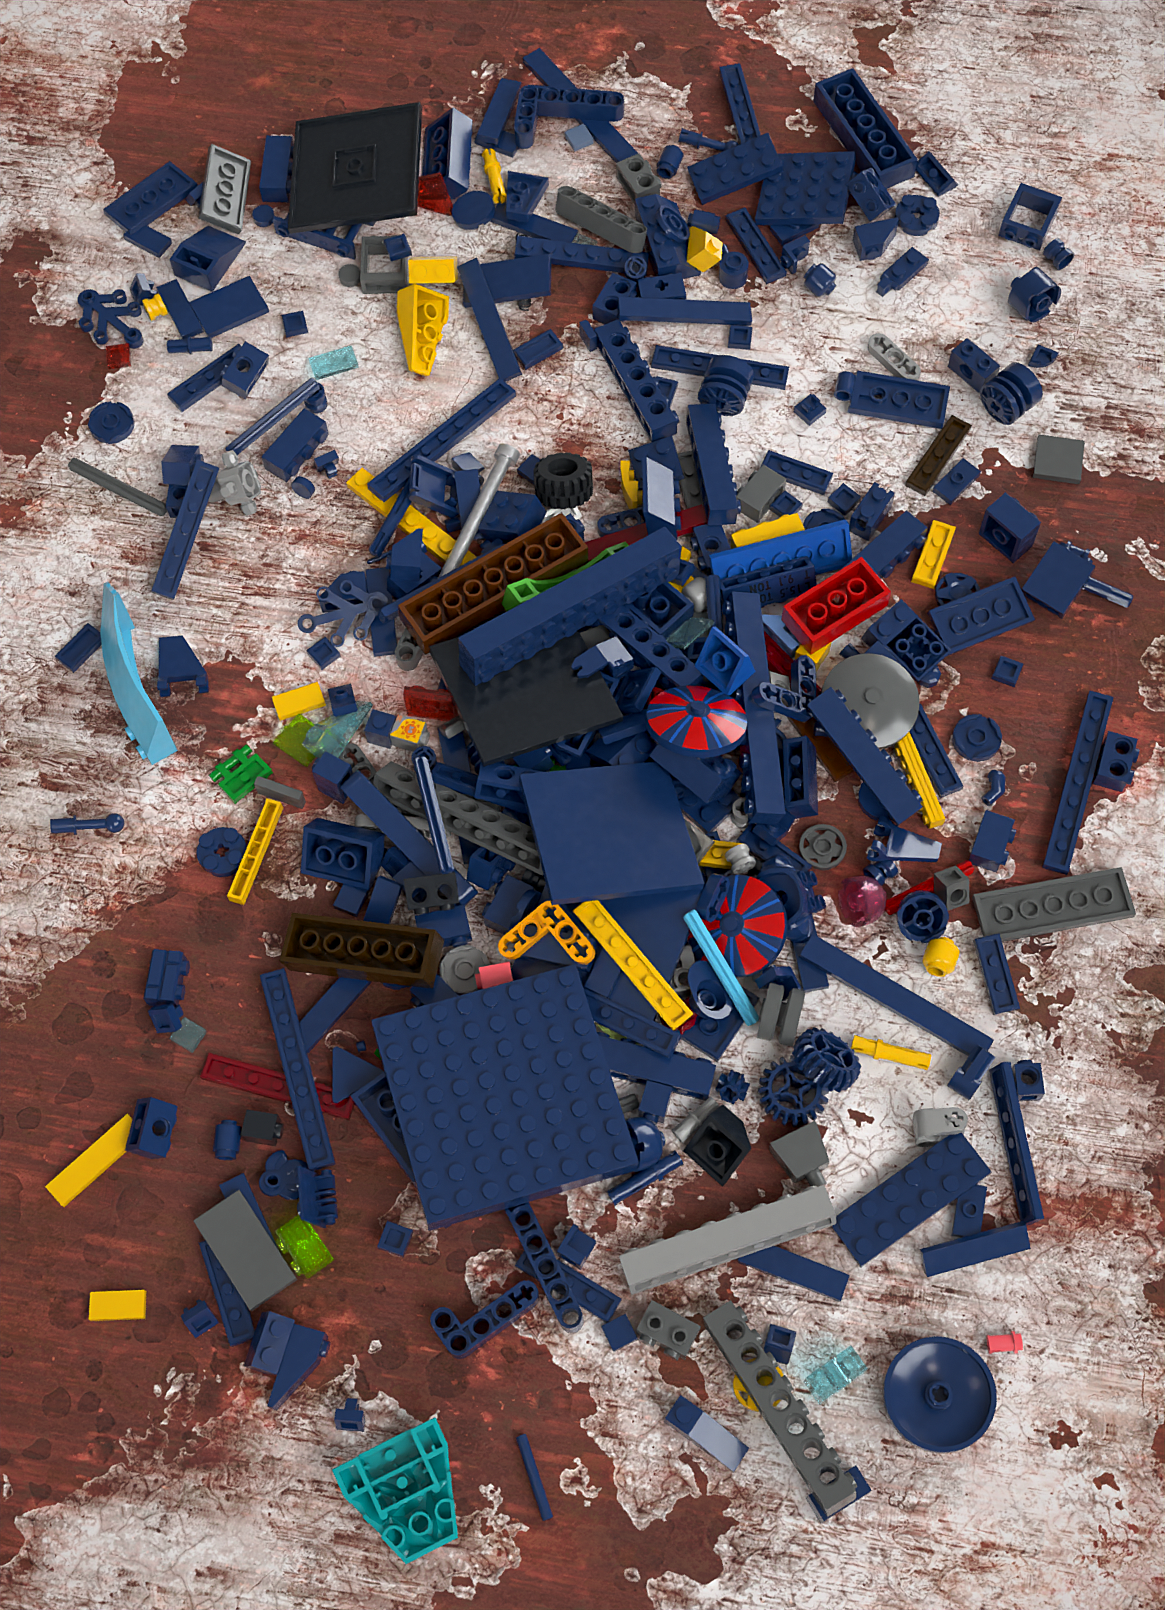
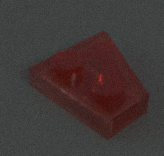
M441 172L419 176L418 207L452 216L453 204Z

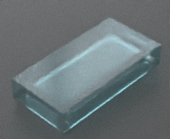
M352 345L308 358L315 380L359 368Z

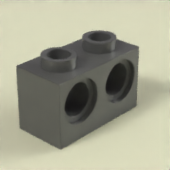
M640 153L616 163V178L634 205L635 198L653 194L660 195L661 181L657 175L653 174L647 160L644 161Z

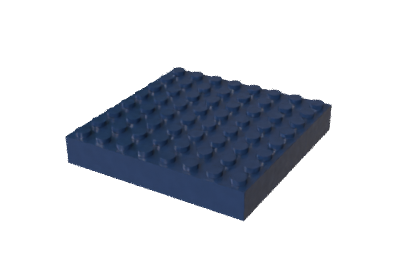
M576 964L371 1020L428 1231L637 1170L639 1161Z

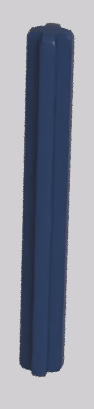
M314 378L308 379L225 447L226 451L233 450L236 455L240 454L320 388Z
M420 756L413 760L439 871L442 874L452 873L454 866L428 760L425 756Z

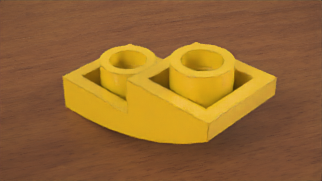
M621 461V488L629 509H634L638 505H642L643 491L638 490V481H634V470H630V461Z

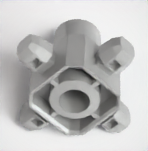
M233 450L223 453L222 460L227 467L218 472V477H216L208 502L214 503L226 500L231 506L241 503L240 507L246 516L256 513L257 507L252 499L261 494V485L258 480L257 471L249 461L238 463L239 459Z

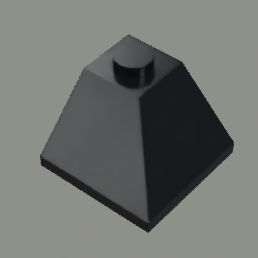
M723 1104L708 1115L683 1152L723 1187L752 1148L743 1121Z

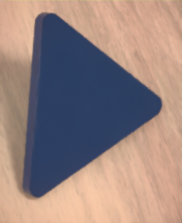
M334 1047L333 1102L337 1104L351 1096L380 1075L383 1070L339 1047Z

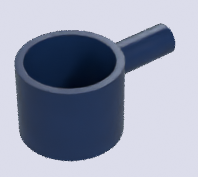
M723 244L722 258L719 264V281L728 289L741 288L746 284L748 278V259L742 253L729 252L727 245Z

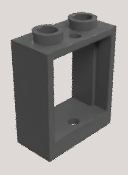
M398 235L362 237L360 283L363 294H391L407 287L408 257L401 259L400 272L369 273L370 255H388L383 240Z

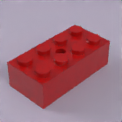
M860 557L784 605L781 620L806 651L812 655L887 607L891 591L867 562Z

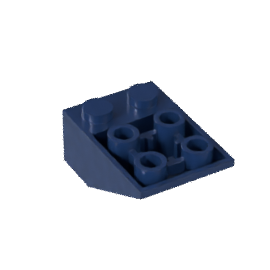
M206 226L181 242L169 259L174 275L213 292L246 244V241L211 226Z
M902 599L873 623L861 637L869 647L879 640L912 675L911 677L916 682H919L952 652Z

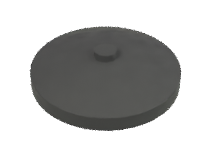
M858 654L844 659L830 671L821 689V694L830 687L834 691L837 689L841 691L847 700L844 704L850 711L854 709L862 719L859 724L865 731L869 729L877 739L875 744L879 750L893 746L901 741L909 733L918 716L920 701L918 689L913 678L899 663L883 655Z

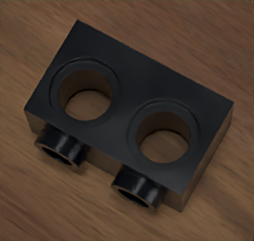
M455 872L404 879L407 907L409 911L414 910V915L430 913L429 908L439 907L440 911L455 909V904H460ZM443 885H448L452 888V895L446 900L438 896V890ZM417 889H424L427 893V898L422 903H416L413 900V893Z

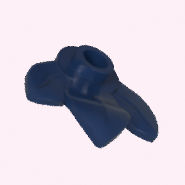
M284 1150L273 1153L266 1161V1172L260 1177V1190L265 1195L271 1197L280 1195L287 1200L298 1199L299 1190L295 1183L296 1175H298L297 1166L308 1169V1164L297 1159L288 1161ZM275 1179L277 1184L270 1185L268 1180Z

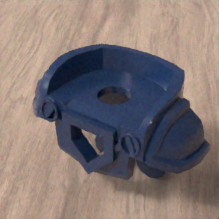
M782 853L773 855L761 865L756 879L770 886L779 897L778 891L780 890L787 894L788 900L784 904L788 919L786 939L802 941L811 937L813 924L810 914L818 913L825 909V900L822 895L815 896L812 887L818 884V880L813 871L804 873L802 870H794V866L787 856Z

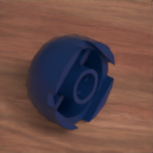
M917 890L909 893L901 900L897 908V923L901 933L907 939L929 943L932 939H938L944 934L949 914L945 903L936 894Z
M642 1117L626 1119L625 1121L639 1161L637 1170L634 1172L654 1166L661 1158L663 1147L665 1146L663 1132L659 1131L658 1127L648 1119Z

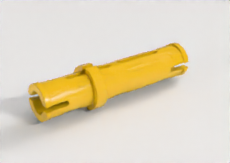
M490 148L491 155H489L488 149H485L482 152L485 163L484 172L489 179L493 201L499 204L498 197H500L501 203H504L507 200V195L500 174L501 165L497 161L495 150Z
M857 1035L853 1036L851 1049H854L857 1053L873 1056L875 1060L881 1058L924 1070L929 1068L931 1054L884 1043L882 1039H877L876 1041Z

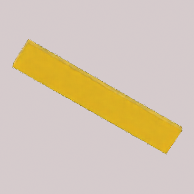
M598 900L583 902L573 910L575 915L672 1030H676L693 1015L692 1011Z

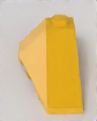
M415 283L397 291V316L408 369L427 377L430 375L437 354L435 351L437 343L441 341L443 336L441 334L443 325L448 320L449 296Z

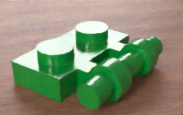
M247 744L241 749L237 748L234 750L230 758L224 763H218L214 767L215 770L208 775L214 783L221 777L224 778L218 783L219 788L234 804L255 788L254 782L257 776L267 779L273 774L272 769L256 753L249 759L246 757L252 752ZM238 763L241 764V765H240L236 770H234L232 773L229 771V770H231L235 765H237Z

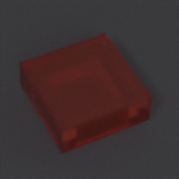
M128 343L106 346L107 366L109 369L131 366L130 346Z

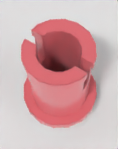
M1011 1331V1334L987 1335L986 1337L989 1354L1013 1351L1014 1354H1017L1018 1351L1023 1350L1022 1336L1020 1333L1016 1334L1015 1331Z

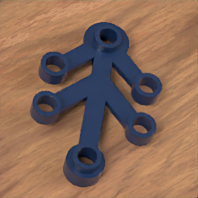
M87 289L78 295V304L83 308V317L79 320L82 331H92L94 328L92 313L95 310L99 314L98 329L94 332L97 344L103 345L108 342L107 325L109 322L124 335L126 345L129 348L137 349L142 346L144 342L142 333L136 328H129L116 317L140 316L142 313L140 304L138 302H130L125 307H105L102 305L103 303H116L118 305L126 303L127 296L124 290L117 289L112 294H98L95 290Z
M344 580L340 583V591L344 594H352L363 601V603L353 605L331 593L329 588L322 586L316 592L317 598L321 601H328L341 609L317 616L304 614L298 619V628L303 633H311L318 625L344 618L337 632L330 637V642L334 647H341L345 641L344 637L356 615L366 612L361 625L353 631L355 639L362 641L366 639L367 631L375 616L380 614L381 608L389 605L388 598L381 592L368 594L354 586L350 580ZM345 582L350 583L352 586L349 592H345L342 589V585ZM321 589H326L328 591V597L321 598L319 596V591ZM374 599H379L381 601V606L379 608H374L372 606V601ZM310 619L312 626L305 628L303 620ZM358 629H363L365 631V636L363 638H358L356 636V631ZM336 635L342 638V642L338 645L333 643V637Z

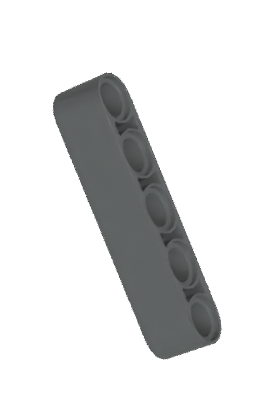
M561 186L558 188L555 211L558 214L631 253H640L644 250L647 233L646 226L573 187Z

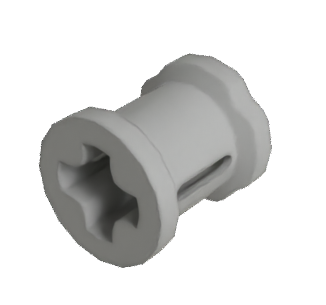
M746 798L736 800L732 807L731 820L738 828H747L750 824L748 823V815L746 813L741 815L740 812L744 811Z

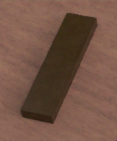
M951 415L906 480L905 486L926 496L971 430L972 425Z

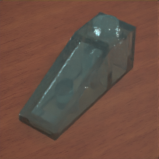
M356 701L357 712L337 717L331 715L318 722L308 730L302 745L316 758H321L325 751L338 758L373 704L371 702Z

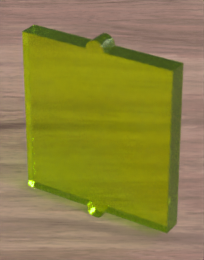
M298 714L288 726H284L283 732L275 739L273 744L307 767L317 755L322 754L321 750L332 739V736L301 714Z

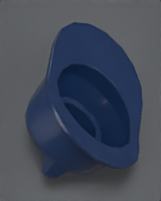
M707 961L693 963L688 970L687 976L691 990L689 995L691 1009L695 1014L703 1017L704 1020L710 1018L716 1020L727 1017L731 1011L732 1002L711 964Z

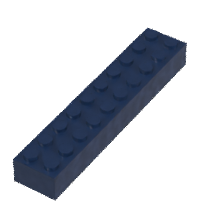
M666 527L655 531L458 638L459 665L475 686L482 682H488L494 675L510 670L516 663L533 657L536 652L552 647L556 641L572 636L578 629L586 625H592L597 619L606 614H612L620 606L634 602L637 597L646 592L654 591L657 586L666 581L674 580L679 575L682 546Z

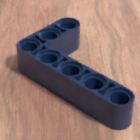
M540 85L523 86L519 92L514 122L515 144L521 149H528L534 144L538 116L611 122L620 121L625 115L624 96L616 91Z

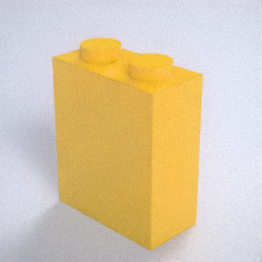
M457 256L412 257L408 260L409 283H455L458 279Z

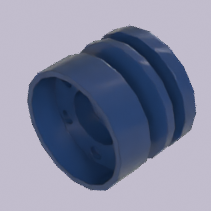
M718 355L713 357L708 363L705 378L698 391L700 404L715 403L717 413L720 412L722 416L740 414L744 409L748 392L754 380L752 367L734 356Z
M1019 362L1009 364L980 389V398L984 408L990 416L1004 425L1014 423L1025 414V411L1030 410L1040 402L1043 396L1042 386L1038 378L1028 367Z

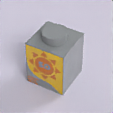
M398 714L390 733L392 746L412 752L418 747L426 746L430 737L426 722Z

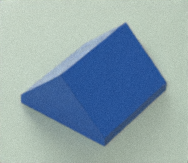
M716 626L712 627L694 667L723 693L731 695L756 671L749 655Z

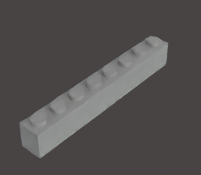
M810 1186L804 1189L802 1193L793 1196L790 1194L778 1198L776 1202L758 1204L750 1211L732 1213L724 1220L706 1222L698 1229L692 1231L682 1230L676 1233L675 1237L666 1240L656 1239L649 1246L640 1249L637 1247L630 1248L620 1255L619 1259L631 1295L835 1225L836 1213L825 1186Z

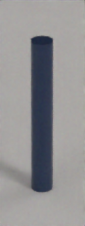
M520 1435L516 1437V1441L542 1521L552 1519L553 1514L527 1435Z

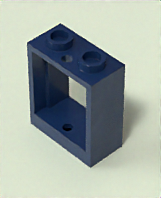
M1020 183L1003 218L998 236L1040 251L1059 211L1062 197ZM1018 205L1048 215L1041 231L1011 220Z

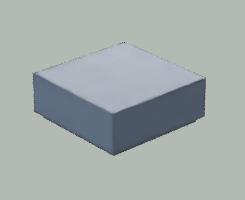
M584 123L565 131V138L574 152L594 144V138Z

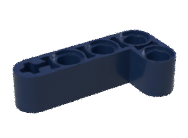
M528 1280L521 1281L462 1325L454 1313L446 1307L435 1309L430 1317V1323L448 1352L454 1358L463 1359L532 1310L539 1302V1291L533 1282ZM523 1290H526L528 1293L533 1291L531 1293L532 1299L529 1301L526 1298L520 1300L523 1297L521 1292ZM515 1297L516 1302L520 1300L518 1302L520 1307L518 1310L516 1309L514 1302L511 1300V1298ZM502 1305H508L512 1308L511 1314L506 1318H501L497 1315V1310ZM443 1315L449 1316L451 1318L450 1325L446 1328H439L437 1326L438 1318ZM481 1321L487 1322L489 1330L485 1334H477L475 1332L476 1324ZM457 1338H463L467 1341L466 1347L461 1351L452 1349V1343Z

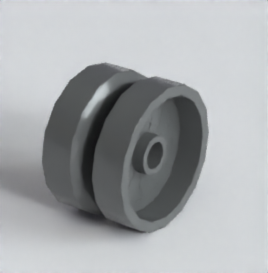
M770 982L767 996L763 998L757 1038L770 1041L773 1039L776 1026L781 1027L778 1038L779 1043L793 1047L806 991L792 988L789 992L787 1003L782 1002L784 994L783 985Z

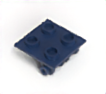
M297 1166L298 1175L295 1178L296 1187L299 1190L297 1211L301 1220L321 1228H326V1225L336 1224L335 1219L338 1218L337 1204L335 1203L337 1199H324V1197L336 1195L335 1190H330L335 1189V1175L332 1174V1170H322L320 1175L304 1167Z

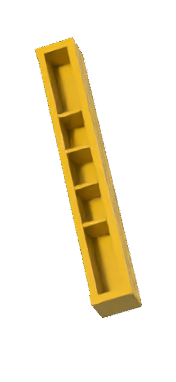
M909 732L901 741L894 745L895 754L901 760L900 765L902 770L906 772L907 783L911 784V790L915 789L923 799L921 802L923 807L919 811H922L924 824H927L928 828L931 829L943 825L946 818Z
M266 798L258 822L227 894L229 901L241 905L245 904L282 813L283 806L281 802Z

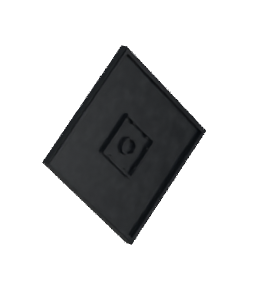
M420 102L296 121L288 219L290 234L417 216L422 105Z
M578 630L572 636L556 641L552 647L536 652L530 659H524L516 663L510 670L502 671L494 675L488 682H482L476 686L459 665V637L429 646V652L484 767L623 721V715L600 671L587 678H578L577 673L582 668L576 670L571 668L575 658L588 650Z

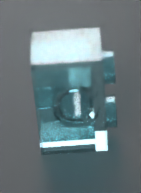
M849 1346L807 1376L804 1383L819 1405H821L862 1376L868 1368L854 1348Z

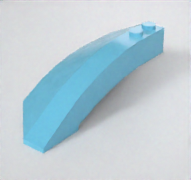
M106 582L103 585L100 635L107 677L114 698L128 727L124 728L131 741L136 739L139 743L136 749L142 759L148 758L151 765L178 750L163 719L146 694L140 680L131 630L135 626L120 594L116 592L109 582Z

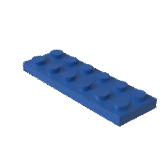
M845 519L709 555L711 574L719 575L721 580L805 556L814 565L815 575L841 569L853 559L849 523Z

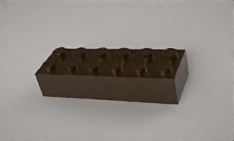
M292 913L279 961L290 971L433 989L444 939L434 929Z

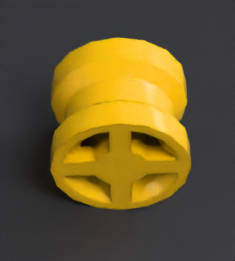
M155 294L150 300H142L145 311L151 321L156 320V317L159 315H168L159 294Z

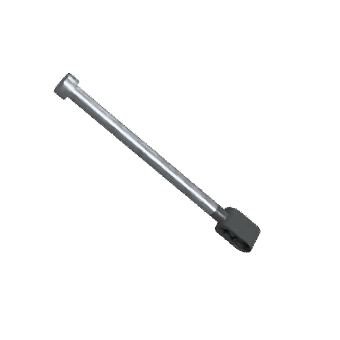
M504 443L498 445L494 453L496 462L439 577L460 567L508 468L515 466L520 456L519 451L514 447ZM405 629L395 649V656L400 669L411 671L417 667L423 651L416 641L413 640L409 631ZM407 653L413 655L408 660H404L401 658L404 654Z

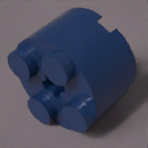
M1034 267L1022 277L1018 276L1011 282L1010 287L1012 289L1009 293L1008 303L1024 319L1034 323L1043 319L1051 312L1048 308L1052 303L1055 305L1058 303L1061 297V288L1039 267Z

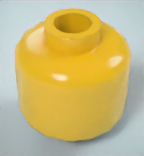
M947 937L932 939L927 944L922 963L931 975L944 977L954 971L960 951L954 942Z

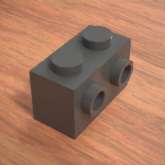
M651 1300L636 1329V1334L640 1336L639 1340L650 1347H654L656 1344L665 1349L663 1353L666 1356L678 1361L679 1358L686 1359L700 1332L701 1326Z

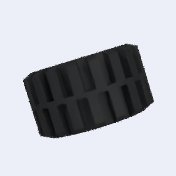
M560 452L547 455L546 458L540 459V462L535 464L533 470L535 495L544 506L561 510L572 509L583 505L584 502H588L593 495L592 467L587 458L580 457L579 454Z

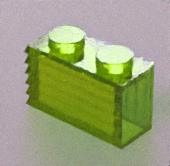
M299 1214L275 1231L279 1237L275 1241L283 1254L289 1252L294 1260L290 1264L298 1276L304 1274L309 1279L335 1260L310 1223L302 1221Z

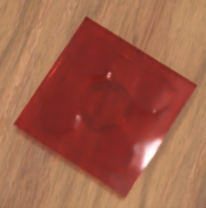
M418 685L404 687L403 698L408 716L440 721H449L457 716L456 707L448 690H429Z

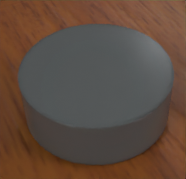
M347 264L340 268L338 275L342 285L354 287L360 283V269L356 265Z

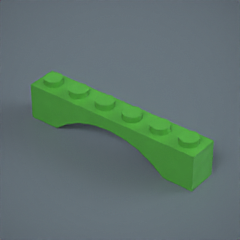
M623 542L606 548L582 567L554 579L532 580L526 578L507 585L502 605L506 611H509L629 545Z

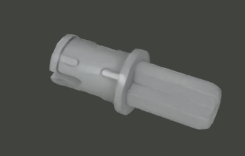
M712 1097L708 1098L693 1113L689 1111V1115L671 1131L682 1143L685 1142L692 1133L701 1127L708 1115L719 1108V1104Z

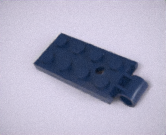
M859 370L855 372V375L848 371H842L837 376L834 397L841 401H851L847 413L942 429L950 386ZM880 395L882 399H876L874 396Z

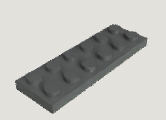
M1122 867L974 894L972 897L983 937L1000 933L1002 942L1133 918L1136 915Z

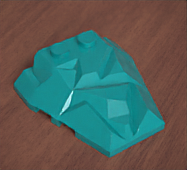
M436 1417L416 1427H412L332 1469L344 1498L362 1514L366 1522L374 1527L381 1535V1538L405 1564L458 1538L448 1444Z

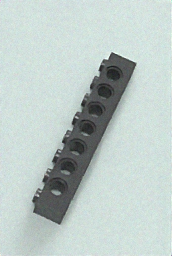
M391 761L375 773L373 785L392 804L427 820L416 772ZM433 783L444 829L542 876L544 875L531 826L448 787Z
M730 1300L704 1316L705 1328L825 1515L829 1517L855 1500V1488L858 1486L849 1472L844 1474L838 1465L841 1463L837 1452L833 1447L828 1449L823 1442L825 1438L823 1431L817 1423L812 1425L806 1416L809 1414L806 1405L801 1399L796 1400L791 1393L794 1388L786 1375L781 1377L776 1370L778 1364L771 1352H764L761 1347L763 1341L756 1329L750 1330L747 1326L746 1321H748V1318L740 1306L735 1307ZM733 1330H738L742 1333L737 1339L728 1337L729 1332ZM747 1353H754L757 1356L753 1362H745L742 1358ZM763 1376H768L772 1379V1382L767 1386L758 1384L759 1378ZM777 1400H785L788 1403L787 1407L783 1410L775 1409L773 1404ZM798 1423L804 1429L799 1434H793L789 1432L788 1428L792 1424ZM808 1448H816L820 1453L816 1458L810 1459L804 1455V1452ZM825 1472H830L835 1475L836 1479L832 1483L826 1484L820 1480V1476Z

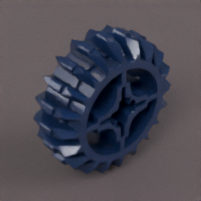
M813 1027L803 1032L795 1041L794 1050L792 1051L795 1057L794 1062L799 1065L798 1069L805 1073V1077H809L813 1083L819 1084L822 1089L826 1087L830 1092L835 1090L840 1093L842 1090L846 1091L858 1079L861 1073L860 1068L862 1067L858 1062V1056L854 1055L855 1051L848 1047V1043L843 1042L840 1037H836L833 1032L830 1031L828 1033L823 1028L819 1030Z
M791 1055L787 1063L786 1059L782 1056L779 1060L780 1066L772 1061L770 1064L772 1070L764 1069L763 1074L765 1077L759 1079V1084L764 1086L758 1088V1094L763 1095L759 1102L762 1105L768 1104L764 1110L766 1114L774 1111L773 1121H776L780 1116L783 1118L782 1125H786L788 1119L792 1120L793 1127L797 1126L798 1119L801 1120L803 1125H807V1116L815 1121L817 1119L816 1112L823 1113L824 1107L821 1104L828 1103L829 1099L824 1095L829 1094V1090L826 1087L822 1089L819 1084L813 1083L809 1077H806V1080L797 1079L793 1073L805 1076V1073L798 1069L799 1065L794 1062L795 1057ZM783 1075L785 1085L779 1088L778 1092L773 1093V1082ZM790 1085L798 1089L797 1097L789 1093ZM814 1089V1100L804 1108L802 1096L808 1094L809 1090ZM780 1102H789L794 1109L786 1108Z

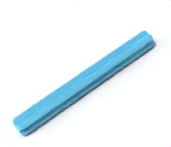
M692 910L686 913L683 917L684 921L746 1025L751 1026L755 1024L759 1019L756 1010L697 911Z

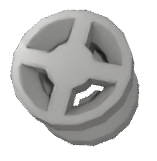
M747 844L737 845L725 853V859L731 863V870L735 875L745 873L756 865L754 857L749 855Z

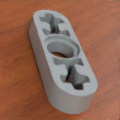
M876 333L870 337L868 343L869 353L895 377L919 381L921 373L919 365L895 343L881 333ZM890 356H897L900 361L892 363L888 358ZM906 372H907V373L913 372V373H914V376H913L912 374L906 375Z

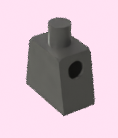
M815 1121L770 1143V1153L794 1183L807 1179L810 1186L820 1187L827 1184L821 1171L828 1167L829 1158Z

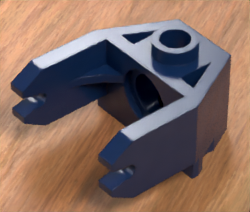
M614 637L593 646L576 657L571 668L572 670L582 668L577 673L578 678H587L600 671L620 680L634 668L631 655L619 639Z

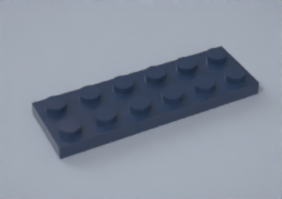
M962 1132L948 1135L836 1216V1224L831 1227L858 1265L863 1267L989 1176L992 1171Z

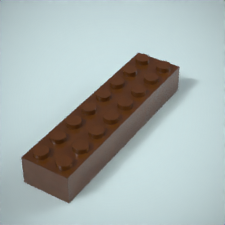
M561 512L399 604L400 620L423 653L427 655L430 653L429 646L454 639L505 610L502 601L507 585L526 578L532 580L554 579L566 575L587 563L588 546Z

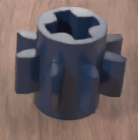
M731 1070L727 1076L721 1073L715 1091L720 1092L721 1100L734 1104L738 1098L741 1101L745 1100L750 1083L745 1082L744 1074Z

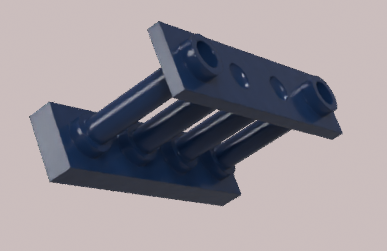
M289 213L285 219L277 216L273 217L275 232L280 236L289 237L336 253L341 257H348L354 260L356 258V251L353 241L363 224L374 226L375 222L352 225L345 238L342 239L333 236L337 227L327 228L325 232L313 230L290 234L288 230Z

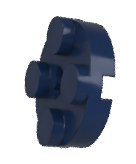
M904 195L895 211V218L898 217V224L903 228V232L911 236H923L929 230H934L937 227L940 216L936 199L922 195ZM914 213H919L921 215L919 216V218H915Z
M215 828L200 836L197 846V859L201 867L205 871L212 873L213 876L228 877L237 873L247 849V844L235 828ZM221 847L229 849V851L225 852L224 857L216 854V851Z

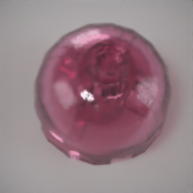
M864 875L852 876L842 880L841 884H844L843 889L838 890L839 906L844 917L848 918L850 916L854 922L851 925L860 928L879 920L885 911L887 898L886 892L879 882L872 877Z

